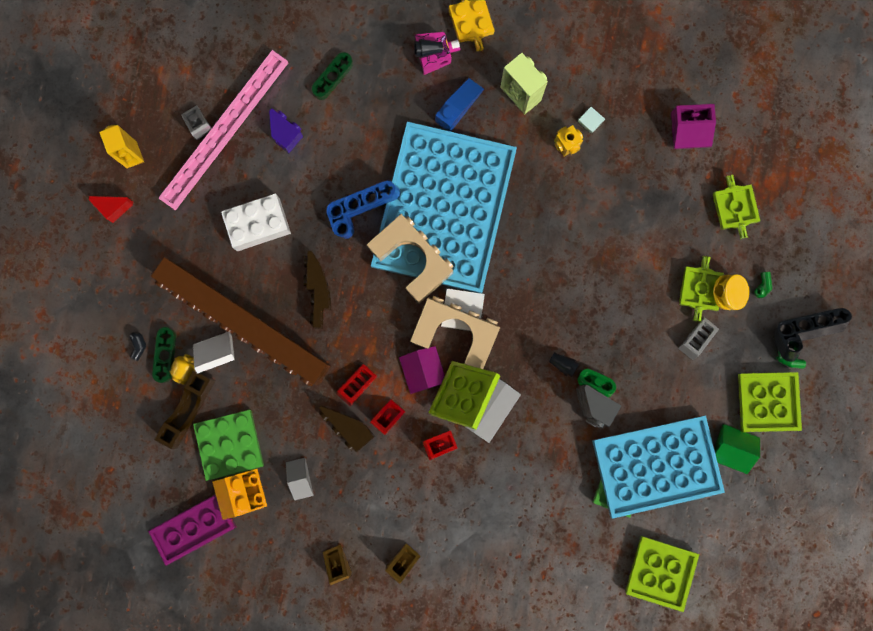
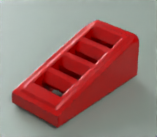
M362 364L337 390V395L351 407L377 378V375ZM363 372L370 379L367 381L360 373ZM358 378L364 385L361 386L355 379ZM349 385H354L358 391L356 392ZM347 390L353 397L350 398L344 391Z

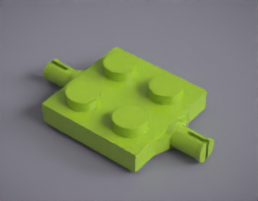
M729 175L725 177L728 188L713 193L721 230L738 228L740 239L748 238L746 226L760 222L752 184L736 186L734 175Z
M702 256L701 267L684 268L679 305L695 309L694 321H701L702 310L719 311V307L714 300L713 288L716 280L724 275V273L709 269L711 257Z

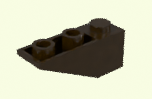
M325 406L319 407L321 417L326 422L330 421L334 425L332 427L333 431L339 437L342 435L345 438L346 442L344 444L351 452L353 450L358 452L376 437L364 422Z

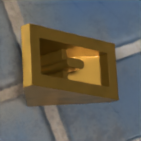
M406 543L389 562L385 571L400 584L421 556Z
M341 545L323 552L330 585L348 579L351 576L352 572Z

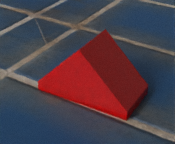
M89 196V201L112 223L133 206V201L127 197Z
M390 400L370 423L386 435L406 411L393 400Z
M451 430L423 441L429 460L457 449Z

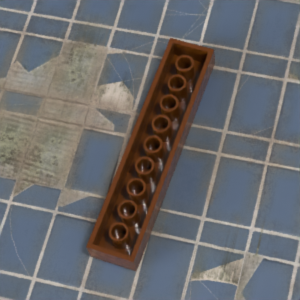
M164 257L151 275L156 280L155 284L169 292L172 290L171 295L184 302L188 301L186 305L200 313L203 311V316L215 323L219 321V327L232 334L234 332L237 333L235 335L237 339L247 344L252 343V349L260 354L267 353L269 355L267 358L270 361L279 365L282 363L285 365L284 370L295 376L297 374L300 375V380L308 386H319L331 368L330 365Z

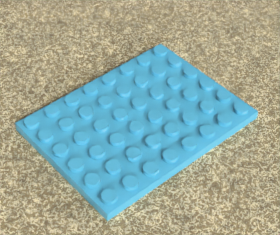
M407 122L392 183L399 187L400 195L396 200L386 204L380 232L399 215L408 216L415 224L413 227L417 231L421 230L428 239L426 241L429 245L434 244L441 252L439 254L443 260L447 258L454 266L452 268L453 274L442 284L482 294L517 147ZM406 244L397 247L381 262L373 255L371 267L417 278L425 269L426 256L417 246Z

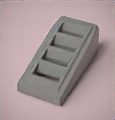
M705 317L702 318L680 345L679 350L690 359H696L718 332L719 328ZM702 326L705 327V328H706L708 331H710L711 333L708 334V333H707L705 330H703L701 327H702ZM697 332L700 333L706 339L704 340L701 336L697 334ZM692 339H695V340H696L698 343H700L701 345L699 346V345H698L696 342H694Z

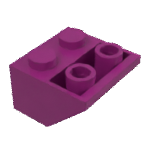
M715 104L676 106L671 112L674 149L712 147L716 126Z

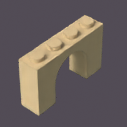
M401 214L367 244V247L380 262L401 245H414L423 251L426 256L425 269L406 287L409 294L420 304L453 274L452 268L454 266L447 258L443 260L439 254L441 252L434 244L429 245L426 241L428 239L421 230L417 231L413 227L415 224L408 216L404 217Z
M433 296V298H428L410 342L429 349L437 327L448 319H459L465 322L473 333V342L464 364L483 369L500 329V326L497 325L498 322L488 317L486 320L479 318L480 314L471 310L468 313L461 311L462 307L451 303L450 306L444 304V300L439 297Z

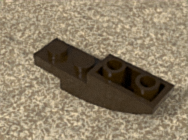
M308 251L307 256L304 257V267H307V275H304L303 284L307 286L306 289L308 291H314V294H311V305H314L313 313H310V324H313L315 329H323L324 310H331L330 289L320 262L312 251Z

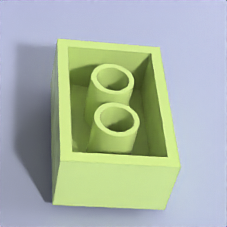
M521 53L504 67L500 88L525 115L542 100L548 81L546 75L534 67L532 59L528 56L525 57Z

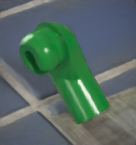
M771 272L761 273L762 283L754 290L757 298L766 297L772 290Z
M778 351V362L790 368L804 369L806 367L805 360L797 359L789 362L784 360Z

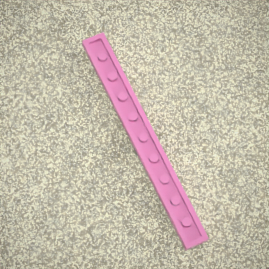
M273 50L270 52L160 195V200L176 211L287 66L288 61Z

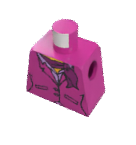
M445 32L415 35V41L423 39L442 42L443 45L442 53L425 58L419 57L424 75L450 64L451 53L460 51L458 39L447 42Z

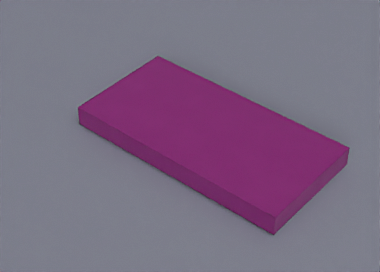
M215 494L152 528L148 532L166 566L235 529L236 525L232 518L222 520Z

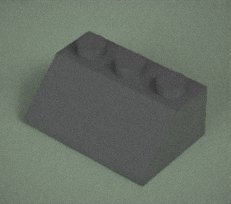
M588 385L578 386L576 392L582 415L587 418L586 422L598 428H603V426L610 427L621 405Z

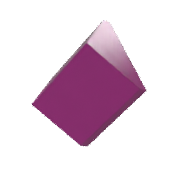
M436 346L417 350L399 357L410 394L442 384L445 375Z

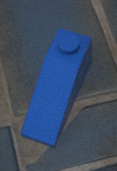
M469 78L437 112L435 122L451 132L480 96L484 88Z

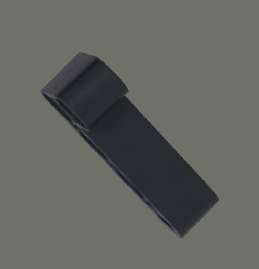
M837 308L780 322L773 338L782 358L789 362L795 361L803 349L802 341L843 332L850 323L852 314L845 308Z

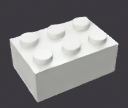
M277 194L221 212L232 248L236 251L291 234L280 198Z

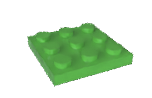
M251 410L193 424L206 481L264 466Z

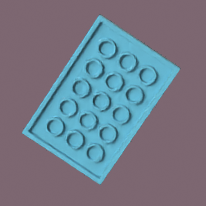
M706 416L592 440L610 518L612 519L725 493Z

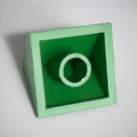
M722 424L714 447L717 463L748 474L760 458V438Z

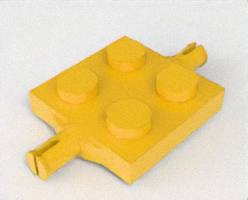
M461 0L462 2L449 5L448 10L459 43L474 41L476 51H482L484 47L481 39L485 36L493 35L495 32L486 1Z

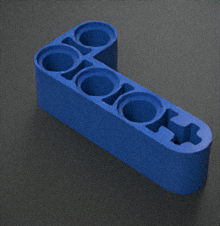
M384 181L330 203L326 211L334 234L344 239L352 237L354 226L351 217L396 200L400 195L399 187L391 181ZM391 187V188H392V190H390V193H391V194H387V192L389 191V188ZM375 193V200L369 202V196ZM357 200L358 206L352 209V203ZM340 207V214L335 216L336 208ZM346 225V232L341 234V227Z

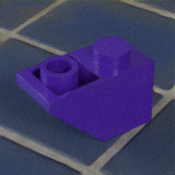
M271 108L269 110L271 137L276 144L287 153H290L303 138L300 131L301 128L295 122H288L286 120L287 116L280 110L276 112Z

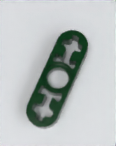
M346 52L339 53L312 85V92L315 98L319 100L326 99L351 70L353 61L350 54ZM347 59L348 64H347V65H346V64H343V65L341 66V61H340V60H344V61H345V60ZM330 72L338 74L337 79L333 81L329 80L327 76ZM324 86L325 92H319L318 94L317 88H323Z
M167 327L159 329L156 335L152 377L159 383H166L172 378L169 371L174 362L176 333L173 329ZM166 332L171 335L170 338H167V341L165 338H162V335L166 334ZM166 341V344L170 345V348L161 346V344H165ZM162 350L169 352V358L165 361L161 360L159 356ZM159 363L168 364V367L164 366L163 368V366H159ZM163 368V372H165L167 375L164 376L161 380V376H158V372H162Z

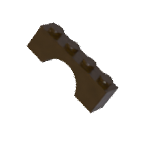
M193 370L184 386L183 396L177 408L163 423L154 440L170 449L178 448L216 380L202 372L197 373Z

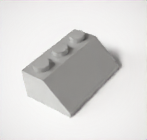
M499 379L477 430L469 427L466 428L490 443L521 394Z

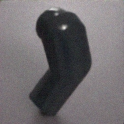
M132 332L129 339L134 346V350L130 358L139 361L146 349V342L141 333Z

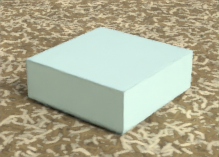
M590 107L578 120V123L592 134L605 118Z

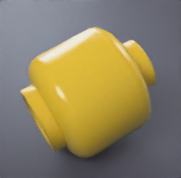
M184 354V356L175 358L169 371L172 380L180 384H186L193 370H195L194 357Z

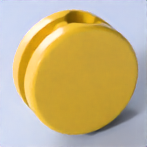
M738 274L720 276L713 288L715 303L723 310L742 309L749 298V286L746 279Z

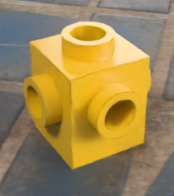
M573 125L569 128L565 126L557 132L554 144L557 150L565 157L569 153L572 155L581 149L583 136L580 130L575 129Z

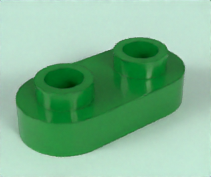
M584 369L578 376L580 386L588 385L606 397H611L616 391V384L611 378L591 369Z

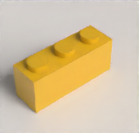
M119 125L107 126L105 130L99 132L107 154L125 168H130L144 162L137 141Z

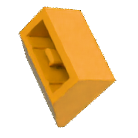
M258 469L213 481L222 520L237 517L267 506Z

